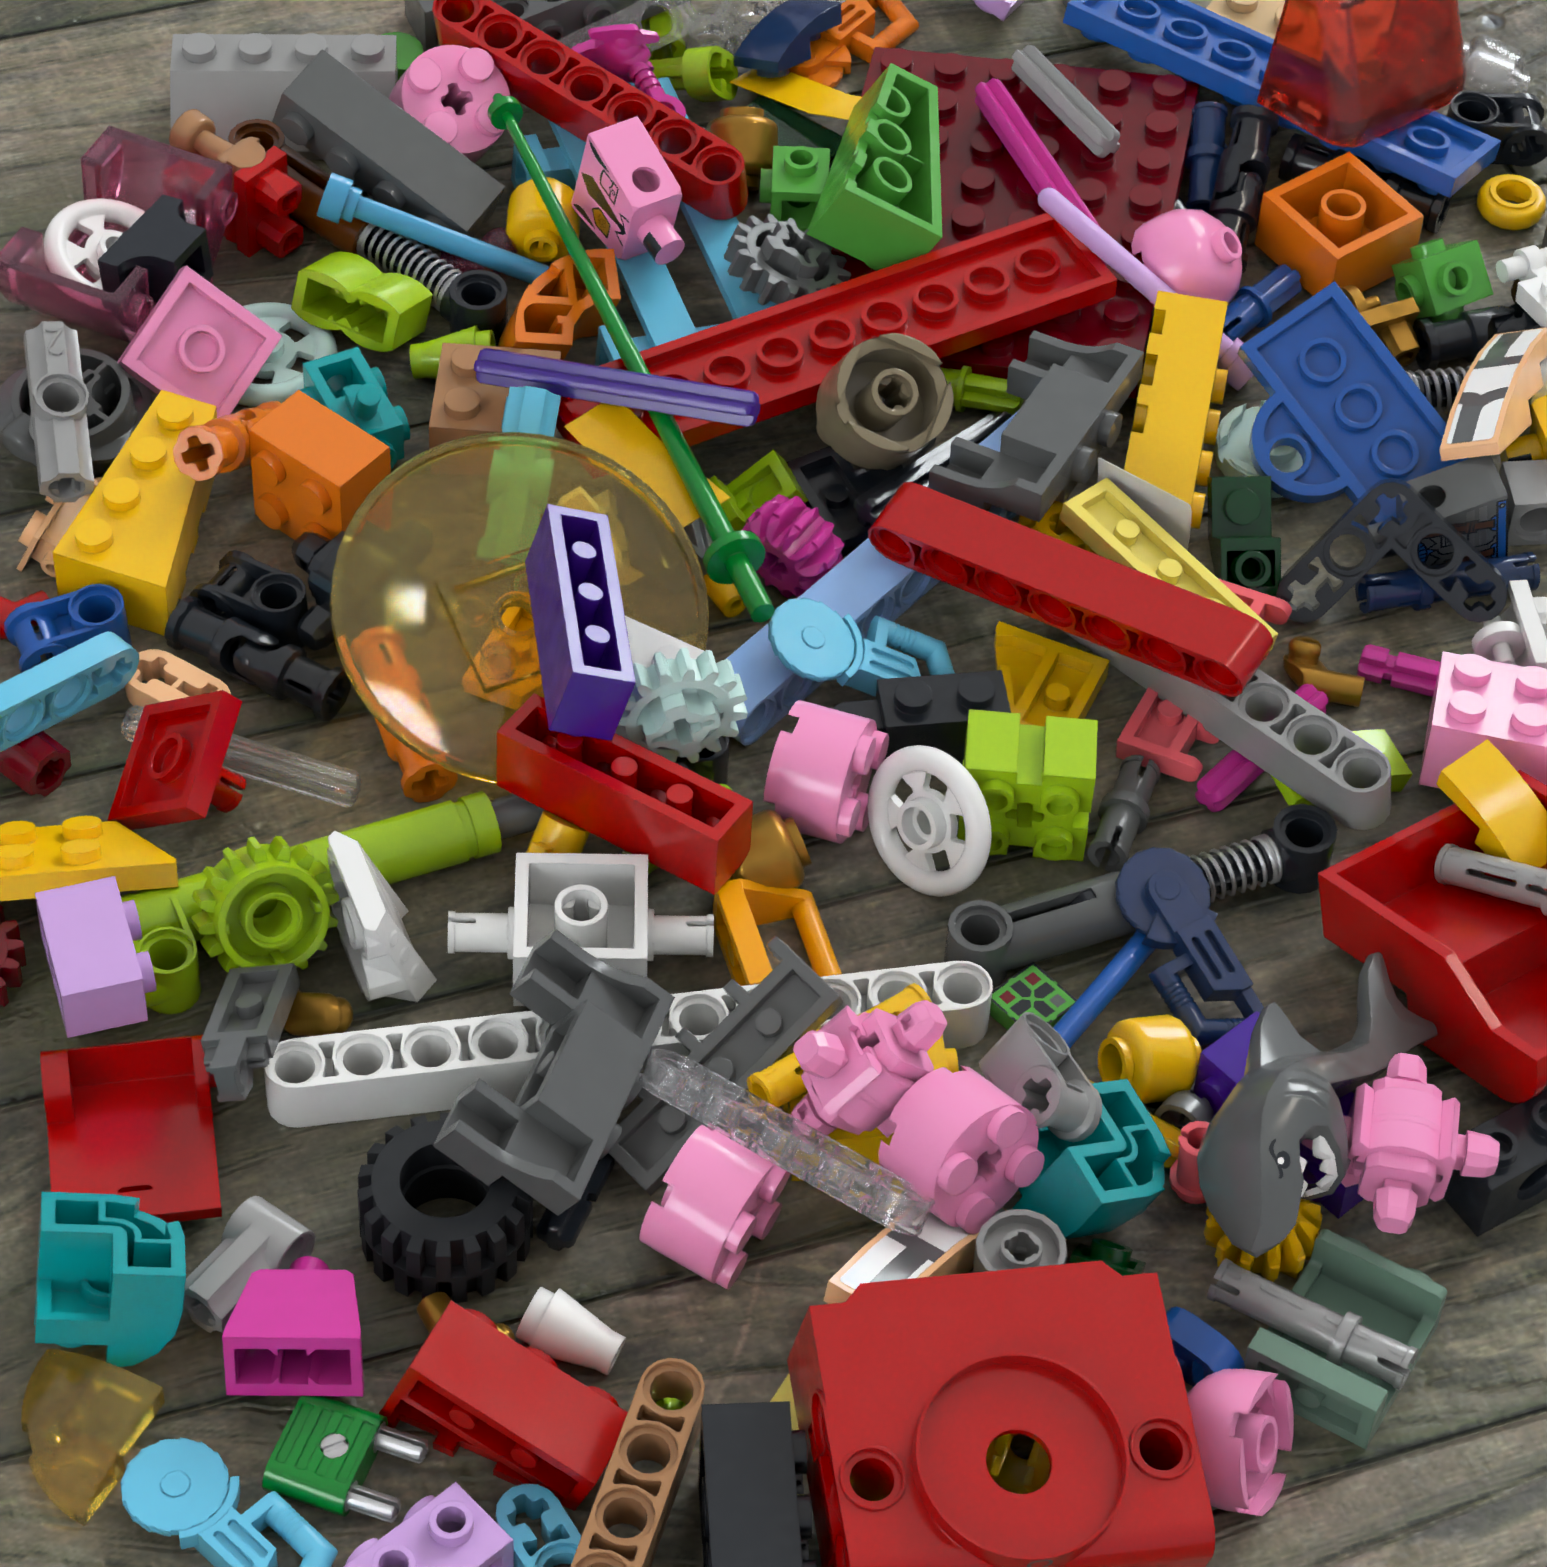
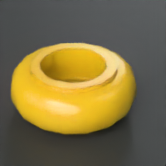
M1515 174L1496 175L1486 180L1477 193V208L1482 217L1496 227L1514 231L1522 230L1537 224L1542 218L1546 209V197L1541 187L1531 179ZM1504 200L1514 201L1519 204L1508 203Z

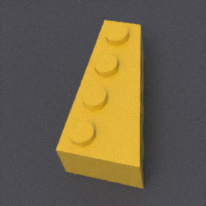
M1158 290L1152 330L1149 334L1142 381L1139 387L1124 470L1189 503L1192 509L1191 528L1200 529L1206 494L1195 492L1196 485L1207 487V477L1210 476L1213 452L1202 449L1203 444L1215 446L1221 410L1210 409L1211 403L1223 405L1228 370L1219 369L1217 366L1228 302Z
M165 390L159 392L52 552L58 596L77 591L87 585H110L118 589L123 596L128 625L164 636L168 619L176 608L178 599H181L183 595L190 554H194L199 537L198 526L202 513L206 511L215 478L196 481L180 472L174 461L173 447L177 443L179 433L186 428L204 425L208 421L217 418L216 406Z

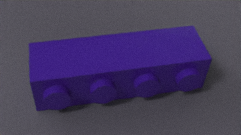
M547 504L525 560L548 727L550 731L562 732L571 736H586L612 741L636 680L609 518L605 514Z

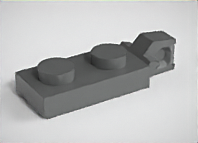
M294 963L229 969L201 1039L205 1055L204 1065H206V1072L214 1074L219 1092L217 1095L218 1102L245 1100L253 1087V1068L267 1067L269 1065V1058H273L300 986L298 972Z

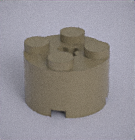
M883 334L861 342L830 369L819 387L816 400L818 419L816 429L819 437L824 443L830 445L842 458L863 468L891 470L907 462L942 432L950 418L953 407V391L951 382L947 384L940 368L942 362L926 344L903 334Z

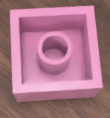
M1443 651L1429 711L1419 785L1439 788L1436 783L1441 770L1487 739L1503 754L1516 771L1522 770L1547 785V669L1538 666L1522 667L1491 661L1475 654L1459 655Z

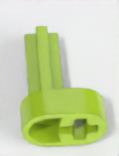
M719 46L687 48L683 57L649 60L654 67L652 72L657 79L669 77L675 91L686 90L689 96L701 102L733 100L737 94L738 86L729 83L738 77L737 66H734V57L728 50Z

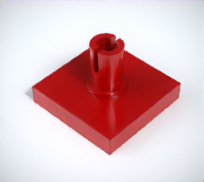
M224 690L145 705L107 821H117L130 830H138L205 819L210 804L223 813H228L235 809L243 795L231 789L230 786L237 790H245L246 779L222 765L243 701Z

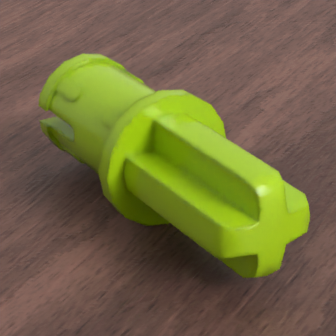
M963 366L961 370L941 368L947 384L951 382L955 411L964 412L966 407L1000 413L1007 411L1013 415L1022 406L1023 398L1006 393L1007 379L973 374L969 366Z

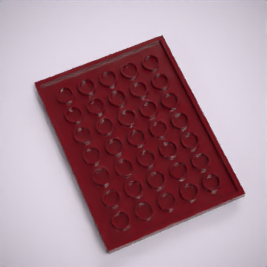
M874 48L861 97H863L890 63L938 87L942 238L930 252L1046 213L1038 204V195L975 103L977 96L975 87L980 82L987 83L992 78L999 79L1100 227L1132 254L1131 245L1135 230L1156 216L1176 209L1185 168L1186 150L1189 148L1192 134V108L1194 109V105L1199 100V84L1183 80L1181 77L1171 74L1157 75L1126 72L1119 69L1106 70L1053 64L1120 132L1121 136L1118 141L1120 148L1116 153L1110 152L1106 157L1100 158L1095 156L1012 70L1013 59L963 56L956 53L942 54L912 51L903 48ZM833 247L831 254L843 256L847 260L843 269L851 273L849 280L876 271L867 266L863 261ZM1142 253L1134 255L1143 264ZM1107 265V268L1117 278L1115 297L940 358L942 362L940 367L961 370L963 366H969L973 374L1007 379L1008 367L1013 359L1021 362L1026 361L1029 337L1035 330L1077 345L1104 346L1118 342L1143 351V372L1155 307L1144 295ZM1140 381L1128 398H1137Z

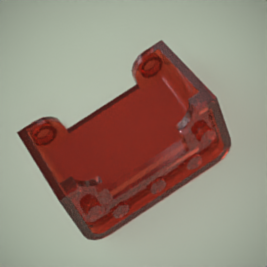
M1285 0L1257 103L1327 143L1351 148L1364 145L1377 137H1381L1450 104L1454 95L1462 92L1467 76L1458 0Z

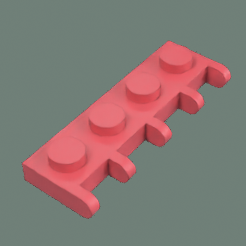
M1219 579L1264 621L1283 625L1289 619L1292 608L1285 600ZM1148 687L1117 739L1116 757L1124 760L1131 755H1141L1144 758L1140 766L1146 767L1151 759L1157 764L1161 773L1187 782H1194L1203 770L1202 763L1196 757L1188 755L1194 741L1197 739L1209 744H1216L1219 742V739L1206 731L1203 724L1189 714L1187 717L1183 715V710L1167 699L1161 700L1158 698V693Z

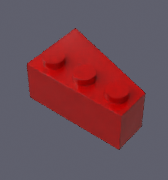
M452 1300L379 1412L380 1415L387 1417L388 1427L395 1429L401 1420L437 1436L433 1441V1449L454 1457L459 1447H462L497 1463L493 1469L494 1476L517 1486L521 1484H538L545 1487L558 1498L562 1506L573 1511L577 1509L595 1486L611 1459L628 1413L620 1408L615 1398L606 1391L594 1386H585L560 1370L557 1363L548 1354L535 1348L522 1346L500 1332L495 1323L485 1314L473 1309H464Z

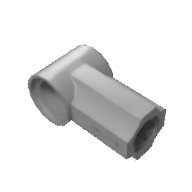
M253 1196L248 1198L235 1210L227 1222L222 1234V1243L186 1278L183 1308L190 1315L192 1321L207 1332L219 1331L223 1333L251 1273L260 1269H289L294 1260L304 1256H311L316 1241L314 1232L262 1197Z

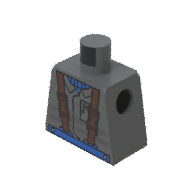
M1491 455L1469 458L1406 481L1485 558L1508 556V494ZM1400 493L1396 496V518L1399 521L1406 517L1402 510L1406 498ZM1383 522L1365 526L1374 537L1376 544H1380L1386 538L1377 533V528ZM1437 533L1424 537L1417 548L1418 556L1422 562L1429 566L1444 565L1451 559L1454 551L1453 544L1449 538ZM1391 548L1381 559L1397 556L1398 554ZM1464 556L1462 562L1471 561L1468 556Z

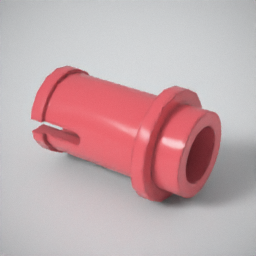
M1194 1121L1183 1126L1180 1133L1182 1136H1179L1178 1159L1170 1168L1169 1182L1172 1189L1180 1199L1190 1204L1206 1202L1200 1188L1197 1165L1201 1139L1210 1124L1206 1121Z

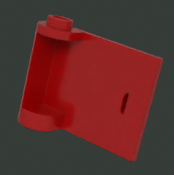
M203 1034L40 1051L42 1088L48 1131L51 1192L115 1194L140 1198V1211L158 1217L166 1223L222 1217L210 1088H217L214 1074L206 1072V1065H204L205 1055L201 1044Z

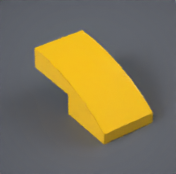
M1488 739L1441 770L1436 785L1480 828L1475 844L1485 854L1507 858L1543 869L1547 868V811L1521 775Z

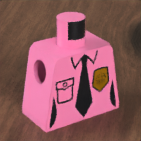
M636 116L588 133L571 202L575 212L608 249H614L617 259L627 260L649 252L654 261L659 265L667 264L676 259L685 247L684 241L674 229L682 199L681 187L643 123Z

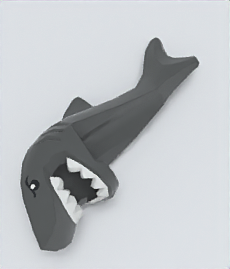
M1380 952L1367 956L1358 977L1357 1029L1351 1041L1331 1051L1321 1052L1303 1039L1275 1002L1270 1003L1261 1010L1251 1034L1244 1077L1229 1094L1201 1139L1197 1165L1200 1188L1208 1209L1232 1245L1255 1258L1273 1249L1287 1237L1296 1225L1301 1199L1313 1200L1333 1194L1347 1174L1351 1160L1348 1158L1346 1124L1339 1098L1383 1073L1395 1054L1408 1053L1410 1050L1438 1035L1437 1028L1433 1022L1407 1010L1398 1000L1390 982L1383 955ZM1304 1139L1313 1140V1156L1323 1160L1319 1170L1327 1173L1316 1184H1308L1303 1179V1172L1307 1161L1300 1156V1143Z

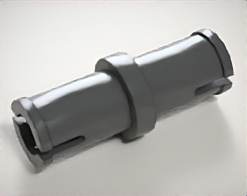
M1131 755L1122 761L1120 773L1112 792L1107 793L1102 798L1099 806L1098 816L1100 823L1094 839L1088 847L1087 855L1089 860L1096 867H1099L1105 850H1110L1111 854L1104 869L1105 871L1115 872L1121 870L1123 864L1129 859V853L1136 835L1146 828L1150 818L1148 803L1155 785L1160 779L1161 772L1157 764L1150 759L1143 777L1138 776L1137 773L1144 758L1141 755Z

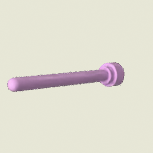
M1045 188L1039 193L1038 204L1045 212L1154 305L1158 290L1176 293L1056 189ZM1223 333L1217 367L1228 370L1227 383L1236 391H1239L1250 380L1253 373L1237 354L1239 347L1244 342L1239 338L1232 341Z

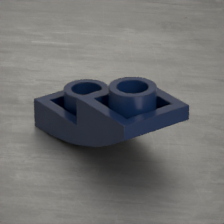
M788 0L766 15L747 35L734 54V66L756 69L757 75L764 78H777L788 75L790 73L789 68L811 59V41L820 39L821 32L842 24L841 2L828 0Z

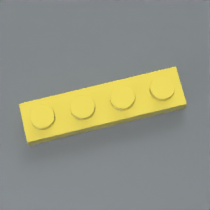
M1105 478L1064 503L1059 519L1097 555L1252 616L1261 622L1271 633L1273 645L1270 651L1273 649L1278 633L1110 479Z

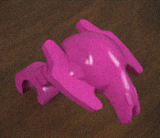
M636 24L595 27L588 30L591 39L578 43L571 48L627 83L632 81L637 89L680 115L686 116V109L683 103L676 97L665 94L660 82L652 72L654 67L649 61L651 53L646 44L657 43L660 40L657 32L639 29Z

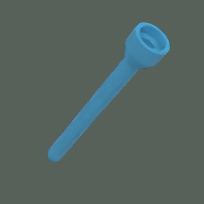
M333 172L326 185L316 215L339 224L340 219L352 222L354 217L530 284L550 267L361 196L363 190L353 186L354 180Z

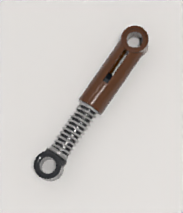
M246 120L237 124L230 131L228 142L234 145L242 139L255 137L260 139V144L265 148L266 153L274 145L287 153L288 175L302 184V200L298 208L289 214L342 252H350L362 256L384 273H400L419 281L433 294L431 306L440 311L441 316L450 322V333L477 325L479 331H493L496 347H498L499 340L508 323V289L506 282L499 275L486 270H471L462 273L459 269H454L452 264H447V261L440 259L437 254H433L430 249H425V246L418 244L417 241L402 235L398 236L394 232L354 217L352 222L340 219L339 224L316 216L330 178L329 173L286 145L285 136L280 127L269 120Z

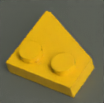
M1001 621L998 622L995 629L994 651L996 670H1002L1011 713H1020V724L1045 726L1046 716L1085 719L1107 678L1110 660Z

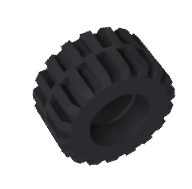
M440 1112V1120L427 1121L426 1116L421 1115L411 1118V1127L406 1130L396 1125L385 1132L386 1145L375 1142L367 1152V1164L360 1167L357 1194L362 1250L366 1261H373L374 1273L383 1282L394 1278L395 1291L407 1297L414 1290L422 1292V1299L435 1292H445L448 1296H452V1301L455 1303L468 1302L467 1293L477 1290L481 1297L494 1292L495 1279L498 1278L508 1282L517 1273V1261L525 1262L530 1251V1238H533V1197L504 1176H501L489 1186L433 1146L449 1112ZM439 1198L461 1199L476 1206L465 1214L446 1218L429 1216L416 1210L420 1205Z

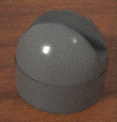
M1186 1089L1177 1091L1169 1096L1157 1109L1155 1116L1181 1130L1183 1126L1187 1125L1183 1122L1186 1116L1191 1122L1206 1121L1211 1123L1214 1118V1111L1207 1098L1203 1097L1201 1099L1194 1094V1091Z

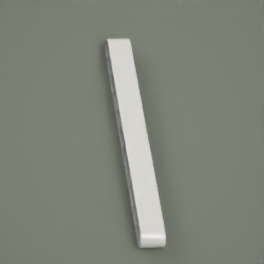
M950 961L821 977L840 995L843 1004L818 1029H821L847 1005L858 1015L903 991L906 986L912 983L922 987L932 1003L942 1010L947 1020V1026L943 1032L945 1048L961 1049L973 1046L984 1038L988 1029L993 991L992 979L984 968L970 961ZM759 984L741 987L750 994ZM723 988L671 994L675 997L640 1071L646 1077L645 1084L648 1086L659 1085L690 1054L675 1038V1035L683 1027H686L702 1042L738 1006ZM523 1011L292 1038L281 1041L277 1045L273 1058H269V1065L264 1067L267 1107L271 1117L278 1123L296 1128L451 1110L458 1095L479 1078L507 1099L515 1102L552 1025L533 1011Z

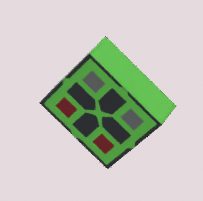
M1032 962L992 991L990 1015L1007 1031L1025 1012L1039 1016L1054 1027L1075 1003L1076 999Z

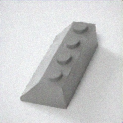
M261 33L173 34L170 64L171 129L175 121L190 109H197L209 117L215 124V135L228 141L230 131L241 122L252 119L269 120L272 122L284 90L322 49L389 99L392 89L398 81L396 35H320L315 33L304 35ZM285 136V144L308 160H322L304 145H297ZM171 147L172 159H179L184 156Z

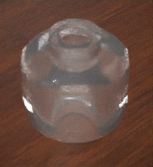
M1480 34L1475 36L1469 43L1462 40L1458 44L1448 64L1444 80L1451 83L1450 91L1452 97L1462 91L1514 94L1526 93L1531 75L1523 72L1525 56L1521 50L1490 36Z

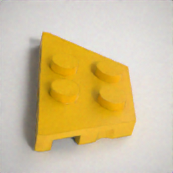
M86 815L66 819L62 825L36 827L34 823L29 821H11L0 825V901L36 899V892L112 876L116 878L119 892L178 887L176 858L117 821L101 822V819L96 816Z

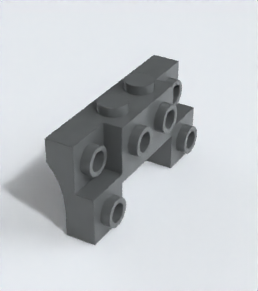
M1034 330L1029 337L1026 361L1021 362L1013 359L1008 367L1006 393L1023 398L1026 401L1001 434L1000 452L956 436L951 442L949 465L945 468L934 464L929 471L928 488L989 511L992 505L1040 522L1055 500L1064 503L1078 482L1082 484L1087 483L1095 468L1097 455L1103 447L1111 448L1114 445L1123 421V415L1118 413V411L1141 380L1144 352L1118 342L1104 346L1077 345Z
M554 929L533 946L509 993L552 1025L515 1102L513 1103L479 1078L458 1095L433 1146L488 1186L501 1176H504L558 1216L580 1201L598 1161L606 1156L617 1142L622 1132V1127L616 1122L622 1109L626 1108L636 1098L645 1083L646 1077L640 1071L675 997L650 978L616 969L600 961L557 929Z

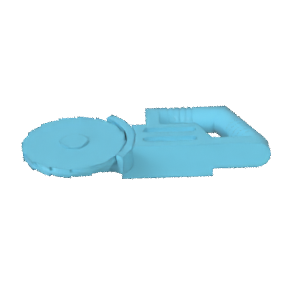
M803 597L800 599H788L778 606L768 623V640L771 642L775 656H778L787 669H790L803 679L807 678L816 682L836 679L842 687L846 685L876 696L877 679L921 676L914 657L926 662L930 675L955 674L945 642L910 628H905V626H900V624L879 616L873 618L868 628L867 638L862 639L860 630L849 613L841 618L836 611H833L821 601L817 602Z
M182 1437L180 1439L159 1440V1442L141 1449L138 1455L127 1464L120 1484L123 1506L132 1521L139 1524L149 1533L154 1532L168 1537L179 1535L181 1549L194 1547L214 1567H278L276 1548L260 1533L268 1526L303 1558L299 1567H332L338 1550L308 1521L300 1516L277 1492L272 1491L266 1494L243 1514H240L237 1511L240 1500L239 1476H232L229 1480L228 1468L218 1452L213 1451L203 1442H196Z

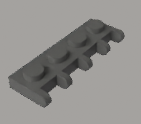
M774 936L766 944V947L771 955L780 963L750 994L734 979H731L723 987V990L738 1006L702 1042L686 1027H683L675 1035V1038L690 1054L654 1090L644 1083L637 1095L642 1102L619 1124L622 1127V1132L608 1153L650 1196L664 1183L662 1180L673 1160L699 1126L704 1125L707 1127L708 1122H711L720 1127L751 1096L747 1087V1078L751 1074L760 1072L793 1053V1046L796 1041L807 1032L816 1031L843 1004L840 995L777 936Z

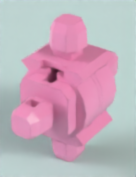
M923 1000L915 1002L898 1014V1016L875 1008L871 1013L863 1012L857 1016L847 1005L818 1031L812 1030L804 1034L795 1042L793 1051L803 1070L801 1078L808 1093L794 1107L788 1119L794 1134L799 1139L811 1143L820 1141L837 1128L860 1135L863 1131L871 1132L877 1127L887 1138L894 1133L897 1126L888 1119L895 1105L914 1083L934 1069L927 1051L942 1036L947 1026V1020L942 1010L936 1004Z
M1395 1054L1389 1061L1384 1078L1374 1080L1372 1087L1364 1083L1356 1088L1348 1116L1343 1115L1348 1139V1158L1351 1162L1347 1174L1341 1183L1345 1188L1359 1184L1358 1194L1366 1201L1373 1202V1219L1377 1228L1387 1233H1406L1412 1225L1416 1208L1427 1205L1429 1198L1434 1202L1443 1199L1454 1169L1460 1170L1461 1176L1484 1178L1495 1174L1499 1161L1500 1143L1491 1136L1467 1130L1466 1135L1458 1134L1460 1102L1456 1097L1442 1101V1091L1433 1084H1427V1068L1418 1055ZM1304 1139L1301 1143L1312 1150L1313 1140Z

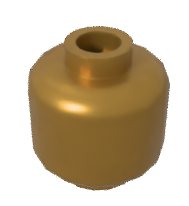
M746 106L723 108L720 110V117L710 121L707 124L706 130L742 153L745 161L747 192L759 190L761 168L772 169L773 146H778L777 124L764 117V110L761 108Z
M770 809L754 814L752 816L750 851L742 865L728 880L742 878L767 887L783 889L798 888L802 885L805 876L803 868L811 865L812 862L793 817L791 816L783 820L776 811Z

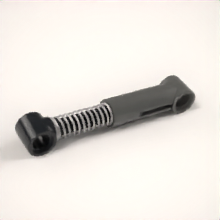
M1290 805L1282 809L1275 817L1273 828L1262 831L1260 835L1252 837L1250 841L1244 839L1241 840L1240 844L1234 842L1229 847L1224 845L1219 850L1214 848L1209 853L1201 852L1199 856L1191 855L1189 857L1191 860H1196L1194 863L1203 870V874L1210 886V903L1214 902L1215 896L1219 899H1224L1226 893L1234 896L1236 890L1244 893L1246 887L1254 890L1257 884L1264 887L1267 882L1286 892L1296 894L1311 893L1319 889L1318 873L1330 867L1338 829L1334 819L1326 811L1313 805ZM1120 870L1001 906L989 901L976 900L968 901L956 907L951 913L948 922L944 962L970 961L980 965L989 973L993 988L1003 982L1009 970L1136 932V929L1123 918L1122 912L1115 900V881Z

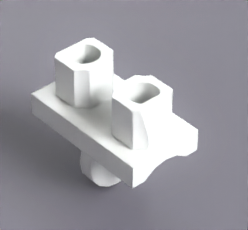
M1527 580L1509 581L1507 589L1511 604L1500 616L1483 622L1484 627L1472 639L1473 653L1491 661L1522 667L1538 666L1547 669V597H1533Z

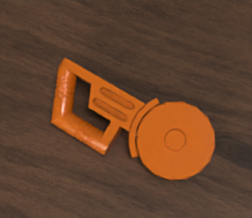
M846 0L841 4L842 24L821 32L820 39L810 42L811 59L789 69L792 73L831 88H836L843 78V70L844 74H851L852 61L850 53L870 63L875 47L896 48L918 30L919 22L901 0ZM879 6L891 24L872 39L870 37L874 34L876 11L874 9Z

